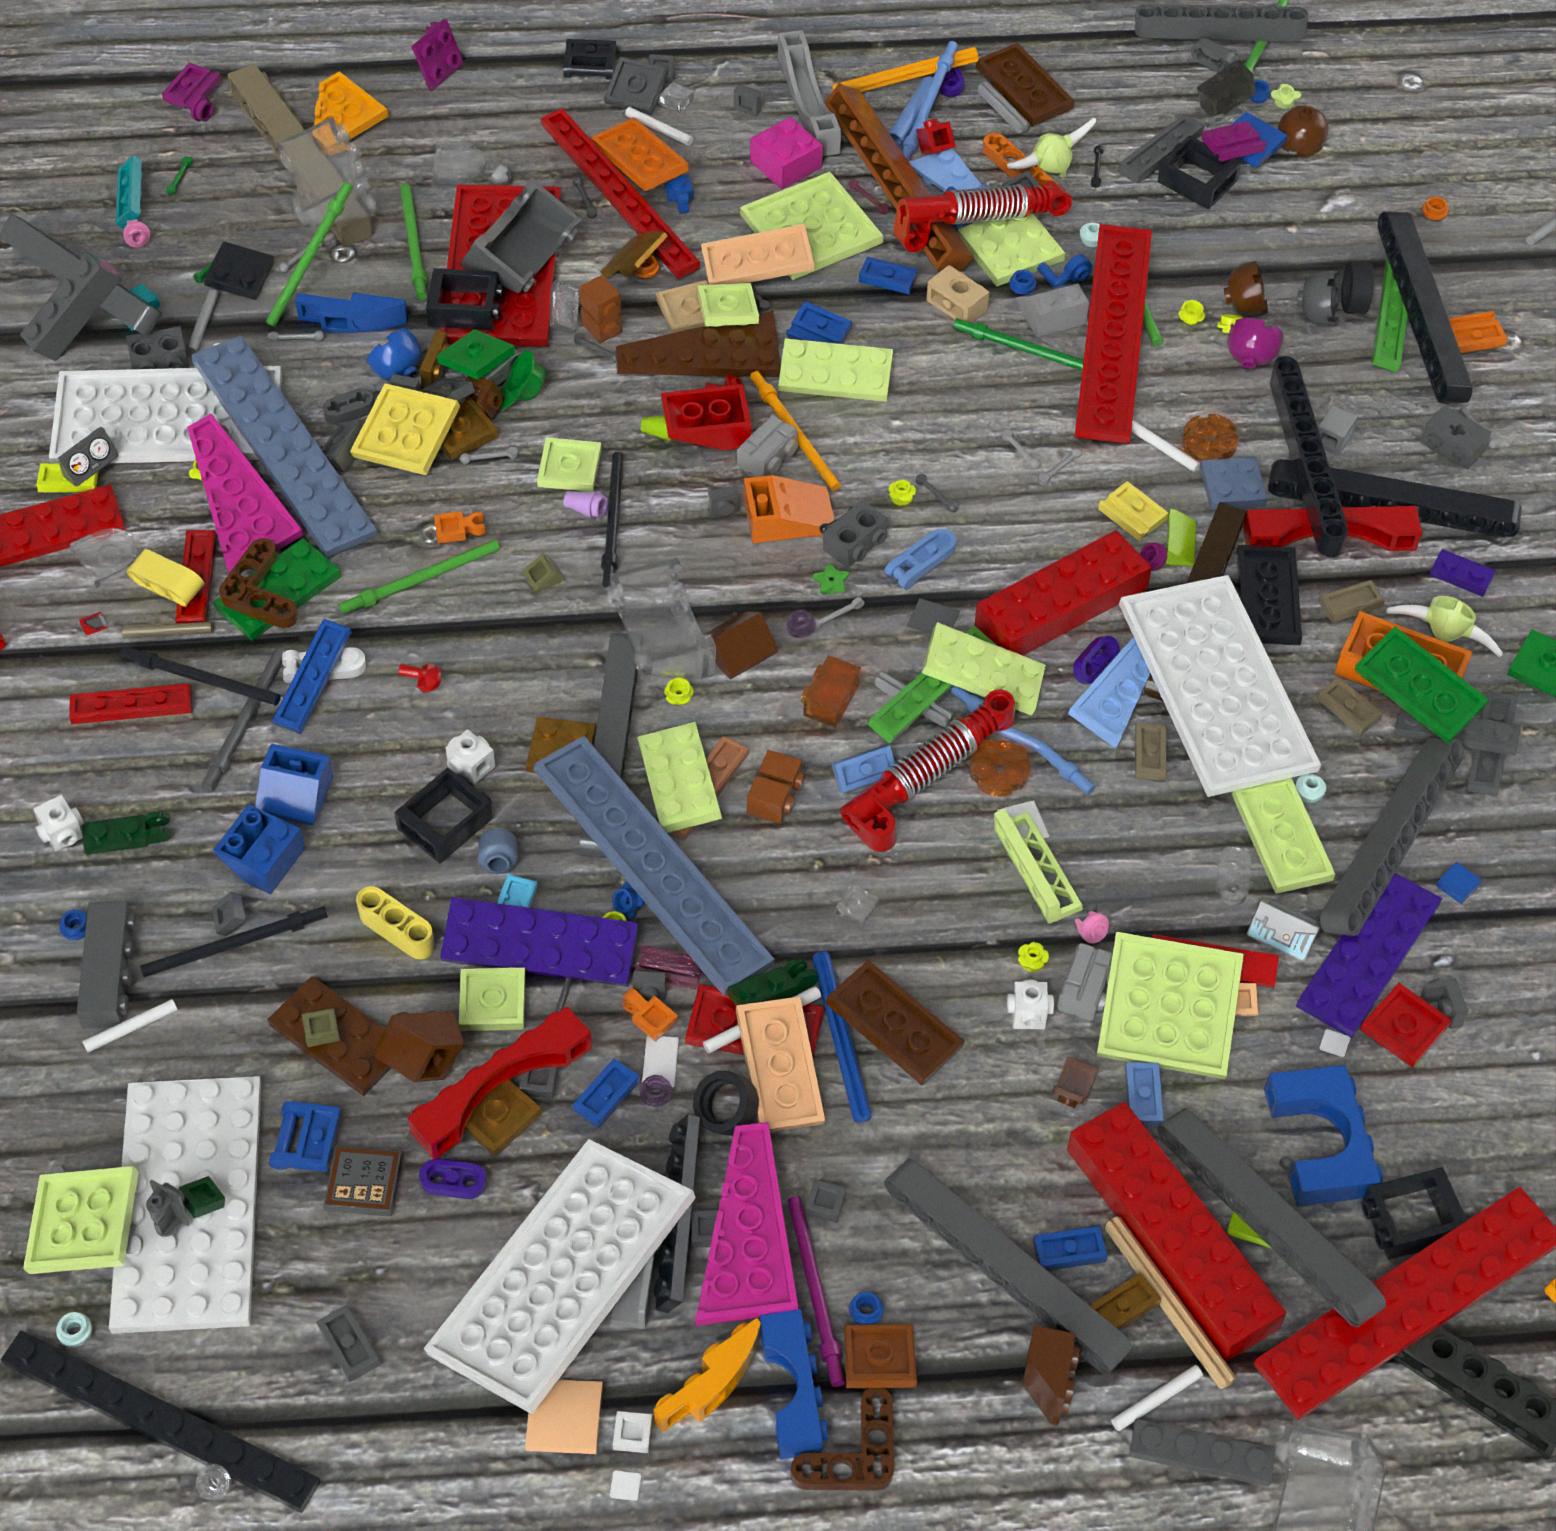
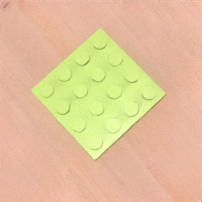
M831 172L740 207L741 217L754 233L805 224L815 270L791 274L789 277L792 280L883 243V234Z
M1116 932L1096 1056L1125 1062L1159 1063V1068L1225 1079L1228 1070L1244 954Z

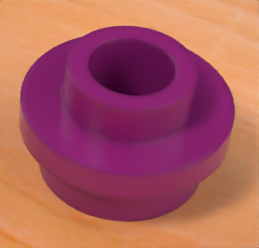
M199 96L194 99L190 105L191 117L196 121H207L213 113L212 102L205 96Z
M1148 543L1140 551V555L1152 567L1151 571L1160 569L1167 560V550L1160 543Z

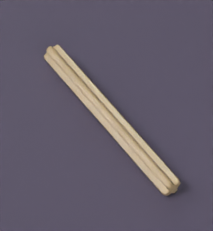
M1116 1216L1106 1223L1105 1230L1137 1274L1141 1273L1161 1297L1160 1307L1220 1389L1230 1386L1236 1377L1122 1218Z

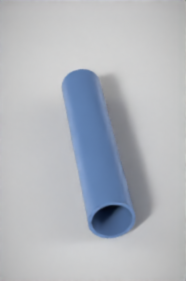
M932 77L923 78L889 131L898 147L903 144L904 139L908 136L915 123L932 82Z

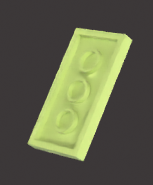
M785 339L778 391L887 402L893 349Z
M937 622L932 631L922 673L984 698L991 691L1006 690L1014 697L1015 710L1032 716L1036 710L1046 665Z
M696 722L637 737L659 823L667 833L722 819Z
M1292 778L1232 791V797L1275 894L1334 880L1335 872Z

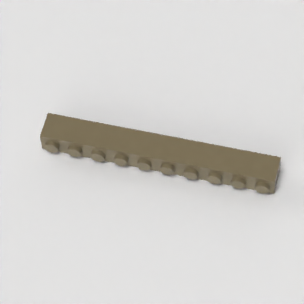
M256 64L227 74L230 91L235 100L321 217L324 218L328 211L326 209L328 203L336 197L343 182H347L345 178L339 177L333 162L329 163L323 149L315 145L312 134L304 130L300 118L292 114L288 102H283L277 87L271 86L267 74L261 72ZM351 192L344 203L345 209L341 216L336 217L330 228L343 247L372 236L371 224H373V218L368 209H363L357 194H352Z

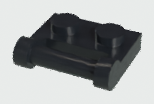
M567 39L563 77L571 78L572 75L603 76L606 79H612L617 50L616 41ZM572 64H595V65H606V66H585V65H572Z

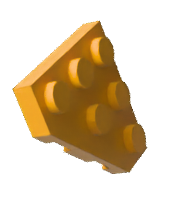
M339 71L319 83V97L316 101L312 136L314 141L329 153L387 118L388 110Z

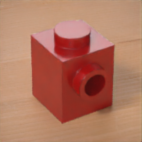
M938 118L923 122L924 127L916 129L921 154H933L956 147L950 121L939 122Z

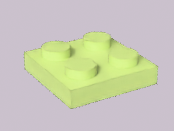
M751 283L698 285L697 295L705 327L759 324V313Z
M546 437L537 477L538 487L593 492L602 451L601 442Z
M525 967L461 969L458 1024L460 1031L524 1030Z

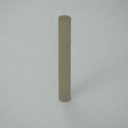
M212 622L122 627L123 639L212 633Z

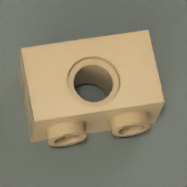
M948 265L928 281L927 301L956 320L958 318L973 323L987 312L989 291L952 266Z

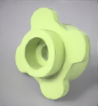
M1281 84L1279 89L1271 92V98L1275 99L1274 102L1278 107L1287 109L1294 105L1295 100L1301 98V93L1294 91V88L1288 84Z

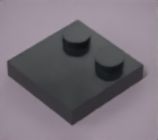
M223 241L204 277V285L256 300L274 264V256Z

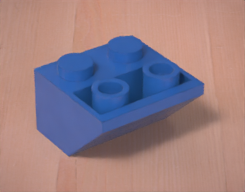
M271 744L261 766L255 807L280 819L314 826L334 777L330 757L319 753Z
M248 804L213 851L245 883L271 895L305 850L301 828Z

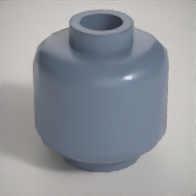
M500 828L484 832L478 841L477 859L480 866L492 874H503L512 870L518 860L516 836L510 831Z

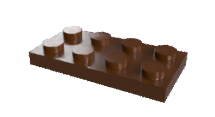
M1018 42L979 58L976 62V68L1031 126L1074 109L1075 101Z
M869 960L831 992L825 1001V1004L920 1085L926 1083L963 1047L965 1042Z
M313 976L267 1019L270 1027L363 1097L391 1069L390 1066L377 1059L374 1055V1050L385 1029ZM334 1008L340 1041L307 1047L302 1014Z

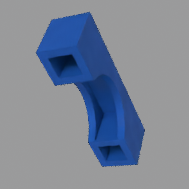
M801 1309L760 1315L764 1360L775 1363L787 1370L793 1377L797 1387L792 1401L785 1408L775 1413V1431L780 1460L795 1458L802 1453H822L823 1441H828L826 1420H819L817 1408L823 1407L820 1386L814 1387L812 1375L817 1374L815 1354H808L807 1342H812L809 1321L803 1322Z

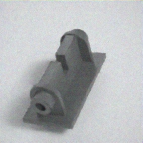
M151 1179L149 1183L153 1193L146 1202V1208L151 1219L154 1221L156 1233L161 1237H168L175 1232L181 1223L189 1227L191 1223L186 1213L187 1209L180 1197V1191L169 1183L161 1185Z

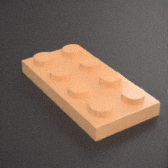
M805 224L701 244L709 285L751 283L815 270Z
M800 996L737 1005L735 1010L748 1078L756 1088L759 1098L758 1113L756 1115L757 1123L768 1122L770 1132L824 1124L825 1117Z

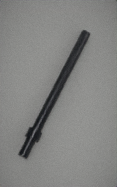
M614 452L612 455L605 553L601 557V568L603 570L602 585L606 588L614 586V574L618 569L619 560L616 548L624 457L621 452Z
M125 646L120 651L121 658L137 662L143 668L150 670L157 668L275 706L280 701V694L161 658L152 651H138Z
M325 906L301 914L299 911L287 914L288 918L140 965L143 977L289 930L296 932L305 929L304 925L328 918Z

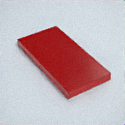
M699 984L685 1037V1044L704 1048V1041L738 1025L736 1005L727 994L723 996L716 987ZM807 1004L802 1008L814 1059L824 1015V1007ZM741 1038L717 1049L719 1051L744 1055Z

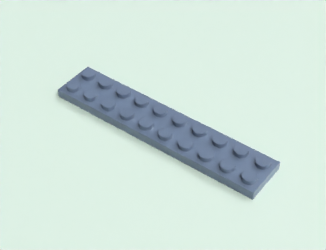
M242 335L192 354L193 364L326 558L377 537L375 526Z
M585 736L535 763L534 771L723 996L727 994L728 986L757 976L773 965L775 959Z

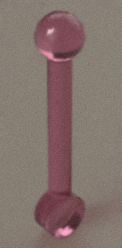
M856 179L849 181V187L856 189L877 206L880 214L888 213L889 206L887 204H881L859 186Z

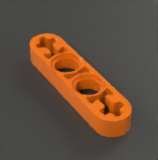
M989 133L984 137L983 153L1010 178H1014L1028 170L1033 174L1032 176L1040 186L1048 181H1054L1037 165L1025 169H1008L1007 164L1012 162L1006 161L1005 158H1015L1019 161L1027 156L999 133Z

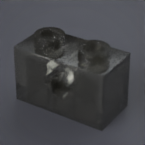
M1239 59L1197 87L1200 106L1214 121L1256 94L1253 73Z

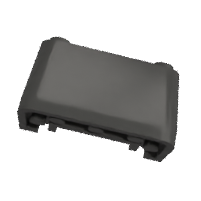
M531 178L523 187L521 194L512 201L507 210L491 228L475 240L460 265L466 270L498 272L499 283L503 284L505 288L518 294L522 290L527 293L536 282L533 277L565 240L570 243L577 235L579 230L576 229V226L581 218Z

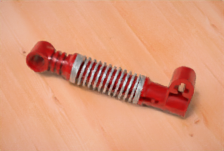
M1048 181L1039 187L1029 188L1025 185L1016 184L1004 187H984L983 189L980 187L978 189L945 191L942 195L901 198L897 206L893 232L906 250L915 253L926 246L932 222H945L946 224L955 225L971 222L1021 219L1031 213L1050 212L1054 216H1061L1071 208L1072 197L1058 182Z
M1002 689L989 692L984 703L964 718L959 717L952 720L949 726H944V730H939V734L935 733L934 737H929V741H924V744L919 745L918 749H913V753L909 752L908 756H903V760H898L897 764H892V767L885 769L878 781L840 808V814L845 823L872 850L886 852L892 849L897 840L895 818L888 810L898 803H906L915 794H919L920 790H925V786H930V783L935 782L941 775H945L946 771L956 767V764L961 763L967 756L976 752L980 748L981 742L988 738L989 735H992L995 731H1003L1010 728L1015 720V702L1012 694ZM877 819V829L875 830L874 821Z

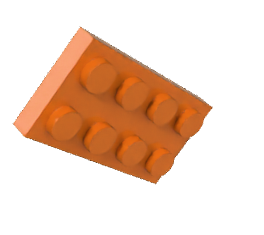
M631 118L591 137L593 143L602 153L644 191L653 189L689 171L688 162L636 118Z

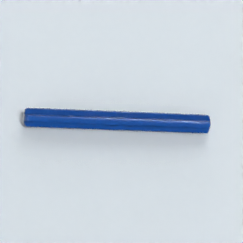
M826 951L817 952L813 955V964L818 975V984L853 1120L856 1123L867 1122L871 1118V1111L848 1023L825 1004L827 996L838 987L830 954Z

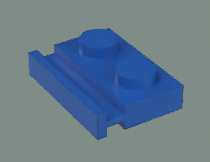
M804 301L792 321V326L790 329H787L786 335L787 338L795 340L842 344L853 325L851 320Z

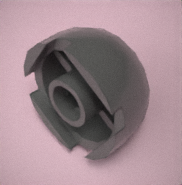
M1338 271L1317 272L1306 280L1303 290L1298 291V306H1303V312L1310 321L1317 324L1337 325L1339 317H1334L1335 310H1340L1342 303L1341 279H1335L1339 275Z

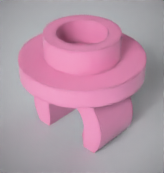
M137 219L127 221V226L123 230V238L129 246L139 248L148 243L150 231L144 223L138 222Z
M1090 911L1088 912L1089 916L1084 921L1078 918L1075 919L1077 932L1081 934V937L1086 942L1093 944L1101 941L1107 935L1109 920L1101 913Z

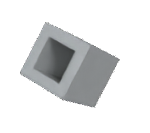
M1332 406L1318 426L1324 450L1339 456L1353 436L1358 417Z

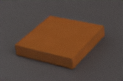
M913 1324L844 1325L846 1388H916L917 1377Z

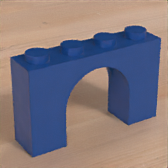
M1346 1065L1269 1074L1264 1092L1272 1118L1302 1114L1321 1116L1337 1127L1344 1140L1345 1149L1336 1156L1294 1162L1288 1178L1297 1207L1334 1201L1363 1199L1368 1186L1382 1183L1381 1167L1379 1164H1375L1373 1158V1140L1370 1135L1366 1134L1364 1128V1110L1361 1105L1358 1106L1355 1098V1080L1353 1077H1349Z

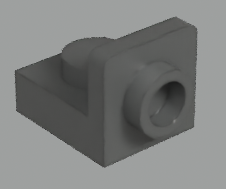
M1438 978L1425 984L1420 998L1427 1003L1438 1002L1439 1011L1452 1019L1449 1026L1450 1029L1462 1027L1468 1014V1008L1456 978L1448 980Z

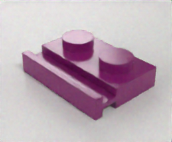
M188 63L162 92L163 101L182 108H190L194 99L199 96L208 97L222 81L221 75L218 72L213 74L209 69Z
M1247 121L1203 131L1201 139L1214 155H1219L1220 162L1263 152L1266 146V142L1260 140V135Z

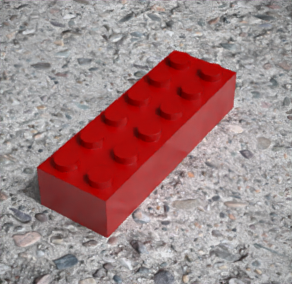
M1115 530L976 604L974 625L997 646L1024 656L1117 606L1121 597L1139 594L1148 589L1152 567Z

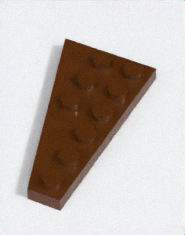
M774 310L760 313L759 324H748L745 326L725 325L720 327L702 326L618 345L615 351L617 374L726 376L727 374H732L733 376L750 377L753 372L759 371L762 377H779L781 370Z

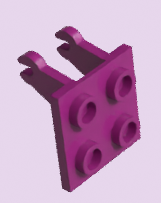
M443 19L441 22H431V27H425L427 33L411 46L429 90H434L464 64L447 19Z

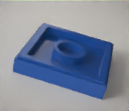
M1246 111L1232 124L1247 121L1260 135V140L1266 142V146L1263 152L1238 158L1258 168L1286 143L1288 135Z

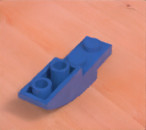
M298 293L295 300L298 319L321 323L322 331L369 332L395 327L408 321L405 299L353 293L351 300Z

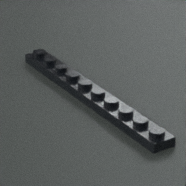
M20 1330L1 1358L3 1365L300 1513H303L321 1483L319 1477Z

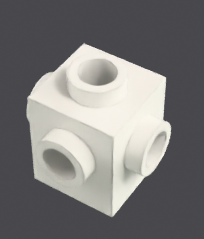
M468 729L460 736L454 737L446 747L449 769L456 774H462L473 785L495 768L493 749L482 736H476Z
M62 795L33 808L39 823L35 827L43 843L49 841L55 852L64 847H69L83 838L80 825L84 824L83 819L76 807L73 809L69 808Z
M1035 980L1015 982L1013 994L1007 995V1013H1012L1013 1029H1045L1047 1015L1053 1014L1054 998L1053 995H1048L1047 982H1037Z

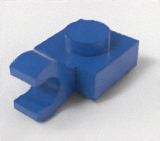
M689 174L679 175L675 179L664 182L663 185L668 202L676 201L679 214L689 212V199H694Z

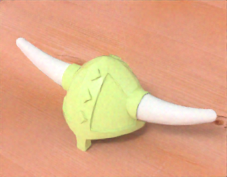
M1092 118L1079 129L1064 136L1053 133L1042 135L1029 156L1019 161L1008 163L1007 168L1025 169L1037 165L1044 172L1059 173L1061 178L1066 177V170L1072 162L1071 147L1096 123V118Z
M1437 596L1433 598L1429 607L1400 605L1386 609L1388 614L1409 615L1429 623L1436 639L1449 642L1460 637L1470 638L1485 645L1498 657L1503 655L1495 641L1486 632L1474 625L1476 621L1474 611L1467 604L1456 598Z

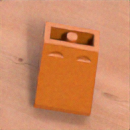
M774 475L744 478V505L752 544L821 536L823 534L819 530L820 526L834 521L828 489L825 486Z

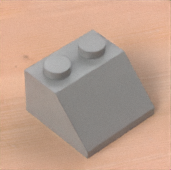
M1064 284L1016 297V302L1036 337L1086 325L1089 301L1079 284Z

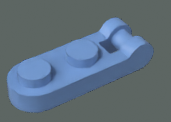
M936 529L889 562L884 572L890 578H896L899 581L898 584L903 589L909 590L919 578L955 552L956 536L947 529ZM906 566L910 568L907 572L903 570Z

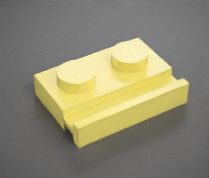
M1128 481L1109 494L1106 500H1101L1098 510L1139 542L1143 539L1144 535H1149L1166 522L1169 515L1166 510Z

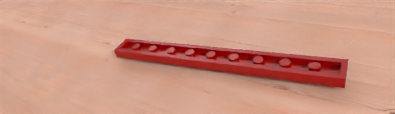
M563 108L541 117L542 127L638 235L651 231L665 232L668 235L654 250V253L677 279L700 269V261Z

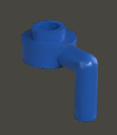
M1079 254L1068 261L1064 272L1059 276L1045 262L1041 263L1037 270L1052 287L1066 284L1070 280L1072 282L1085 280L1091 272L1092 263L1085 255Z

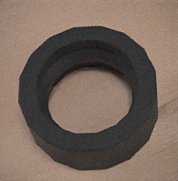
M1348 262L1342 280V308L1344 312L1366 314L1369 311L1374 289V271L1371 263Z
M716 1071L707 1075L698 1084L694 1093V1114L700 1117V1125L713 1133L733 1136L735 1126L752 1124L758 1113L759 1098L756 1088L749 1079L730 1071ZM732 1084L737 1087L740 1096L738 1110L729 1121L719 1122L714 1118L712 1112L713 1098L723 1085Z

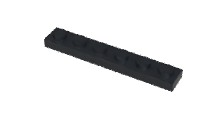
M687 1114L671 1128L669 1142L672 1143L671 1155L666 1164V1172L669 1173V1179L693 1190L700 1117ZM692 1203L663 1240L662 1246L659 1249L657 1255V1264L660 1265L659 1277L654 1286L656 1311L668 1314L683 1302Z

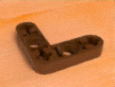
M257 539L250 544L219 588L221 602L229 609L279 628H289L296 624L298 620L296 604L290 599L258 587L276 562L277 552L275 544L270 539ZM247 569L256 571L251 577L241 576V573ZM256 600L266 601L263 607L255 608L251 606Z
M868 1388L862 1395L860 1406L861 1453L799 1454L792 1461L790 1470L791 1480L795 1486L804 1490L878 1491L884 1490L890 1485L894 1472L893 1401L888 1390L885 1388ZM873 1398H879L880 1404H884L880 1407V1420H873V1405H871ZM880 1430L885 1433L887 1441L881 1446H874L867 1440L869 1432ZM874 1456H881L880 1466L881 1471L884 1472L881 1479H875L874 1473L871 1472L874 1468ZM841 1463L848 1465L852 1470V1475L846 1480L835 1478L832 1474V1469L835 1465ZM805 1464L810 1465L811 1471H822V1464H827V1479H821L822 1472H811L810 1478H803V1473L797 1471H801Z

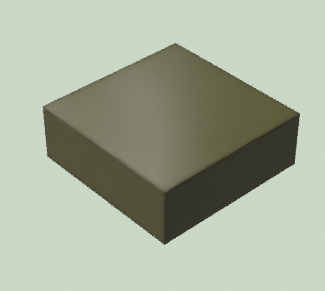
M334 1008L302 1014L307 1047L340 1041Z

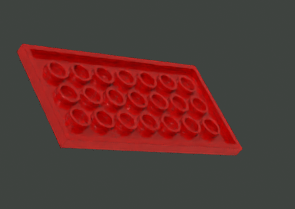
M457 184L447 269L466 270L460 263L472 244L480 235L482 236L483 233L485 234L507 210L512 201L521 194L524 186ZM542 186L561 202V187ZM556 252L533 277L536 282L527 293L522 290L518 294L504 287L503 299L498 300V303H500L499 320H494L493 330L478 331L514 346L548 347ZM446 291L444 303L485 306L487 293ZM440 327L439 331L447 333L448 344L452 345L474 329Z

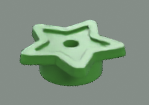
M829 563L824 572L814 573L812 579L820 583L821 594L844 593L845 586L843 582L849 577V572L837 571Z

